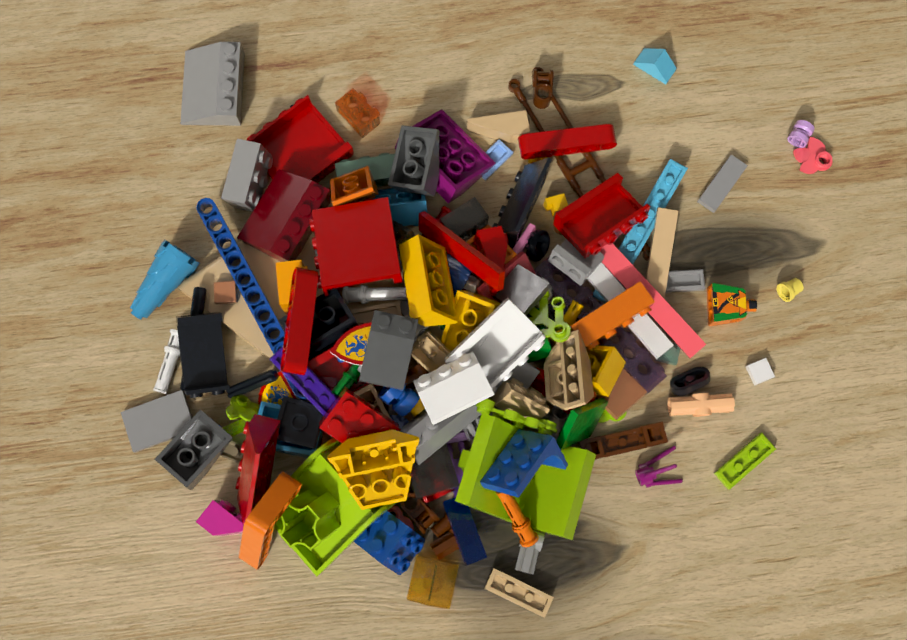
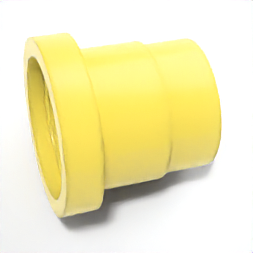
M797 278L781 282L777 285V293L785 302L793 300L804 289L802 282Z

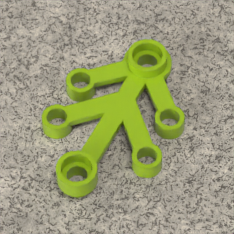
M548 290L539 301V310L533 307L528 313L532 316L529 319L536 326L544 325L548 328L540 330L546 338L551 337L556 342H565L571 334L570 326L564 322L563 309L565 308V302L562 297L552 299L551 304L555 310L554 322L549 318L548 298L550 292ZM561 302V305L555 306L556 303Z
M485 399L475 405L478 413L489 415L490 412H493L492 416L503 421L504 419L511 420V425L521 430H524V427L527 426L539 429L538 433L544 435L557 433V429H555L557 424L546 419L538 420L533 417L525 418L518 412L506 409L505 412L494 408L495 402Z

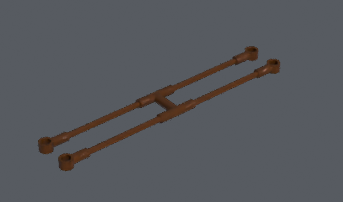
M540 67L534 68L537 69V71L544 72V70ZM510 80L508 85L509 91L515 94L520 104H523L538 131L544 132L520 89L519 80ZM515 84L517 87L513 88L511 85ZM552 93L551 101L568 129L574 128ZM591 152L582 153L586 161L572 169H569L563 158L554 156L557 160V165L579 198L583 196V193L574 177L575 175L591 168L602 183L606 181L604 173ZM647 242L642 248V257L644 260L649 261V256L646 255V252H650L651 247L648 246Z

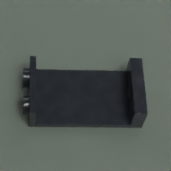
M221 312L176 316L184 393L190 395V398L202 397L203 393L212 392V395L224 394L225 390L230 389V385L227 382Z

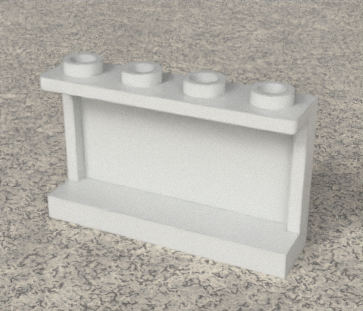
M507 297L445 357V362L448 364L460 356L473 351L493 392H495L497 389L496 385L501 380L503 382L508 380L513 374L512 370L517 365L519 367L522 366L529 359L527 355L533 350L538 351L545 344L543 340L546 337Z

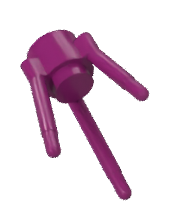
M672 446L646 463L638 465L639 469L635 470V474L640 486L645 485L648 488L656 485L683 482L682 479L653 481L657 479V474L677 468L676 464L656 470L653 467H649L674 451L676 446Z

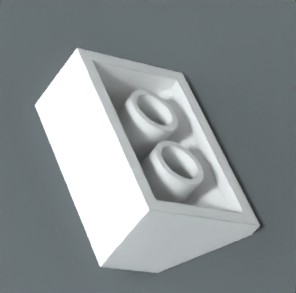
M473 351L440 366L428 374L421 375L413 381L433 425L495 395Z

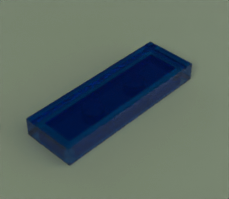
M455 497L442 503L465 566L487 558L469 506L456 502Z

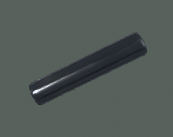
M274 369L268 370L230 386V389L226 390L227 396L232 398L233 396L243 395L272 383L278 379L277 371Z

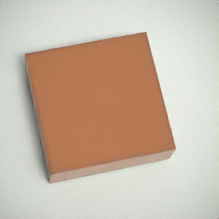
M235 281L214 282V303L216 305L237 303V285Z

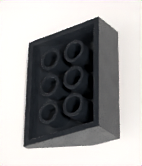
M551 158L527 164L524 166L523 171H518L514 180L517 184L514 189L510 188L506 197L509 201L506 206L502 205L498 214L501 218L498 224L494 223L492 226H502L503 232L508 237V245L512 249L518 242L544 186L551 165Z

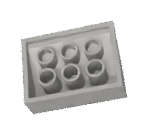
M218 42L185 51L181 125L241 126L245 53L240 42Z

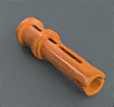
M496 492L512 521V530L520 538L521 546L530 547L538 541L539 536L533 531L530 519L524 516L515 497Z

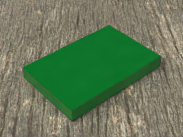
M600 398L571 410L556 440L560 450L590 437L609 401Z

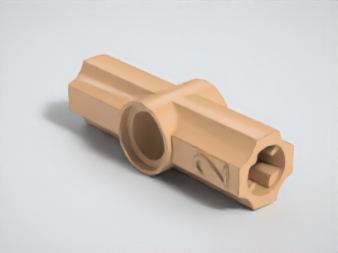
M698 393L687 397L668 398L667 402L669 416L692 415L693 417L709 416L713 413H730L734 411L735 406L732 393L716 395Z

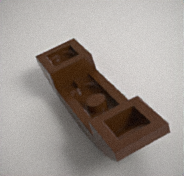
M662 421L639 428L584 439L579 444L581 449H586L596 454V460L668 443Z

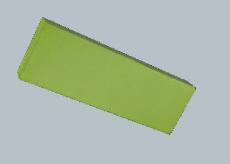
M759 433L714 474L730 490L774 452L776 448L763 433Z

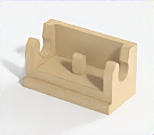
M429 330L416 339L417 342L413 345L411 356L429 373L447 364L445 357L451 350Z

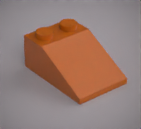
M369 166L330 180L333 206L356 203L362 200L368 201L378 195V189Z

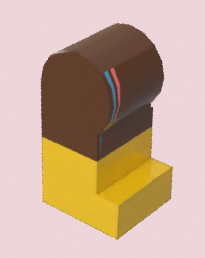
M565 193L548 197L544 200L545 212L551 210L553 220L557 212L568 206ZM553 225L554 231L558 235H562V233Z

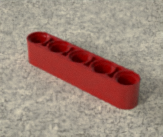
M612 124L527 133L518 137L522 159L601 151L617 146L614 125Z
M299 267L294 269L282 350L281 372L305 375L317 293L318 271Z

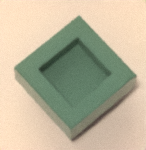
M671 342L674 346L657 360L655 358V361L674 366L677 365L680 348L676 343Z

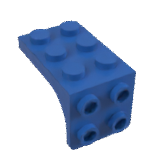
M518 429L480 483L485 489L519 497L542 464L566 469L568 463L553 436Z
M386 511L354 542L382 565L401 575L408 570L410 562L422 550L425 539L390 512Z

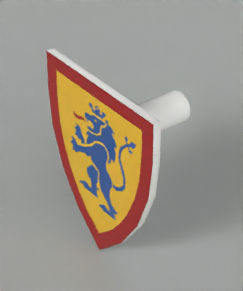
M372 322L355 326L345 332L336 341L330 353L342 361L362 366Z
M281 371L277 372L278 379L261 387L258 397L259 405L261 401L282 405L284 396L298 399Z

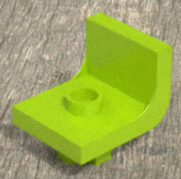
M481 414L472 447L469 450H462L458 467L463 471V476L455 499L456 502L512 523L496 492L483 488L480 481L519 428L495 416ZM569 446L561 450L568 463L566 469L542 464L519 497H515L524 516L530 519L532 529L573 540L596 454L586 449Z
M335 438L330 439L319 447L291 475V477L302 483V487L274 527L281 538L297 553L316 576L325 571L372 523L396 504L361 510L349 492L347 485L339 477L333 464L327 459V455L342 444Z

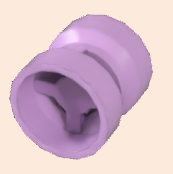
M798 120L793 127L794 131L787 138L788 142L795 147L804 148L809 141L808 137L813 134L815 127L808 121Z

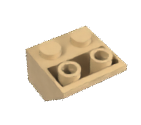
M515 378L508 379L505 382L502 381L492 399L496 407L504 411L506 409L513 410L525 418L533 417L538 420L548 414L550 408L546 404V399L541 397L542 393L534 388L530 390L524 388V384Z

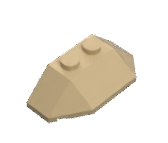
M579 330L572 331L565 342H556L544 363L546 401L563 410L586 405L594 397L591 362Z

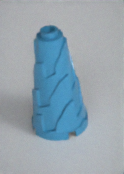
M165 239L154 255L155 259L130 306L132 309L131 314L140 320L143 317L148 318L157 307H160L172 291L185 278H188L200 264L198 261H195L196 259L177 246L171 245V242Z

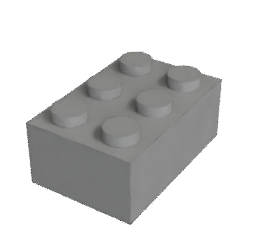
M242 139L236 140L221 199L234 208L253 212L262 197L263 188L267 186V172L272 167L273 158L262 144Z

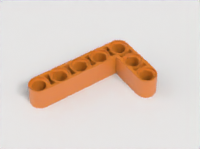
M281 472L245 520L239 558L258 570L267 558L275 524L302 487L301 482L285 472Z

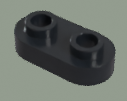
M698 366L673 377L670 380L671 392L677 396H685L710 383V372L707 368Z

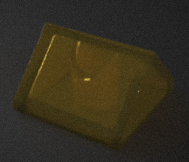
M416 555L407 600L427 606L450 609L459 565Z

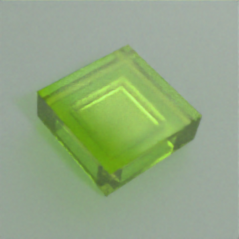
M240 419L223 427V429L233 437L244 431L246 421Z

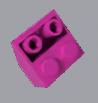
M212 500L196 521L213 536L243 533L241 514H237L235 512L236 507L227 500Z

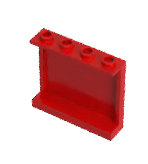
M308 95L298 99L291 108L282 111L275 120L266 123L259 132L250 135L246 140L262 144L272 155V167L267 172L272 180L280 169L318 183L335 170V163L349 159L354 155L353 147L348 141L345 142L311 103Z
M388 197L312 210L313 218L309 219L311 231H315L312 245L313 249L317 250L318 255L314 257L316 269L320 270L318 288L323 289L325 296H328V289L393 278L394 284L402 283Z

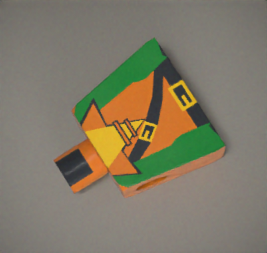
M712 283L707 288L708 326L741 322L746 318L747 312H756L757 301L755 299H746V291L743 288Z

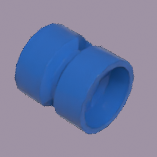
M406 383L403 390L383 386L378 394V398L385 404H392V410L400 417L407 415L420 398L412 388H406Z

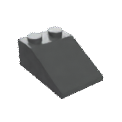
M401 125L388 186L400 192L435 196L439 180V130Z
M374 310L359 381L399 390L404 389L418 319Z
M199 410L154 460L186 488L193 490L209 472L233 437L202 410Z

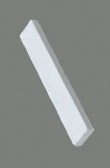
M602 262L587 278L606 302L626 291ZM640 314L633 318L635 321L628 326L656 360L674 346L647 314L643 317Z

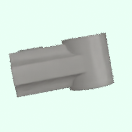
M533 530L539 536L538 541L534 545L522 547L519 542L520 549L515 570L534 574L538 553L542 549L545 536L544 532Z

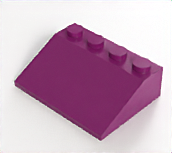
M442 109L412 126L439 130V180L436 191L448 204L466 192L496 164Z

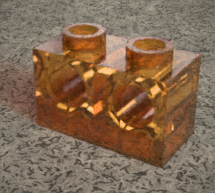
M354 88L335 102L337 112L361 138H364L380 125L379 111L376 107H371L367 103L366 97L361 92L358 93ZM352 103L357 104L355 107H349ZM364 117L370 118L368 121H362L361 119Z

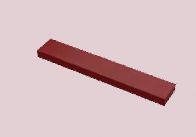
M426 211L419 213V231L444 247L447 253L496 291L504 289L505 271Z

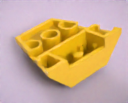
M388 430L349 438L327 455V459L333 464L339 477L343 479L361 510L407 500L419 437L396 430Z

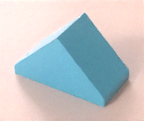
M644 48L633 64L665 85L677 69L665 49Z

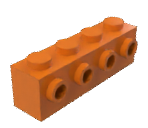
M640 281L571 325V332L579 330L586 349L588 348L590 351L600 344L599 340L603 337L609 339L617 333L616 329L620 326L626 328L635 321L633 318L640 314L643 317L652 310L650 307L655 301Z

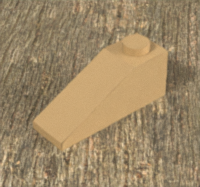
M526 110L467 119V131L497 140L500 139L507 143L515 142V144H519L518 137L530 133Z

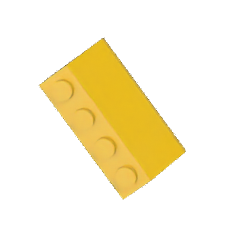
M419 234L400 244V260L402 262L410 318L418 319V324L425 327L458 323L445 248Z

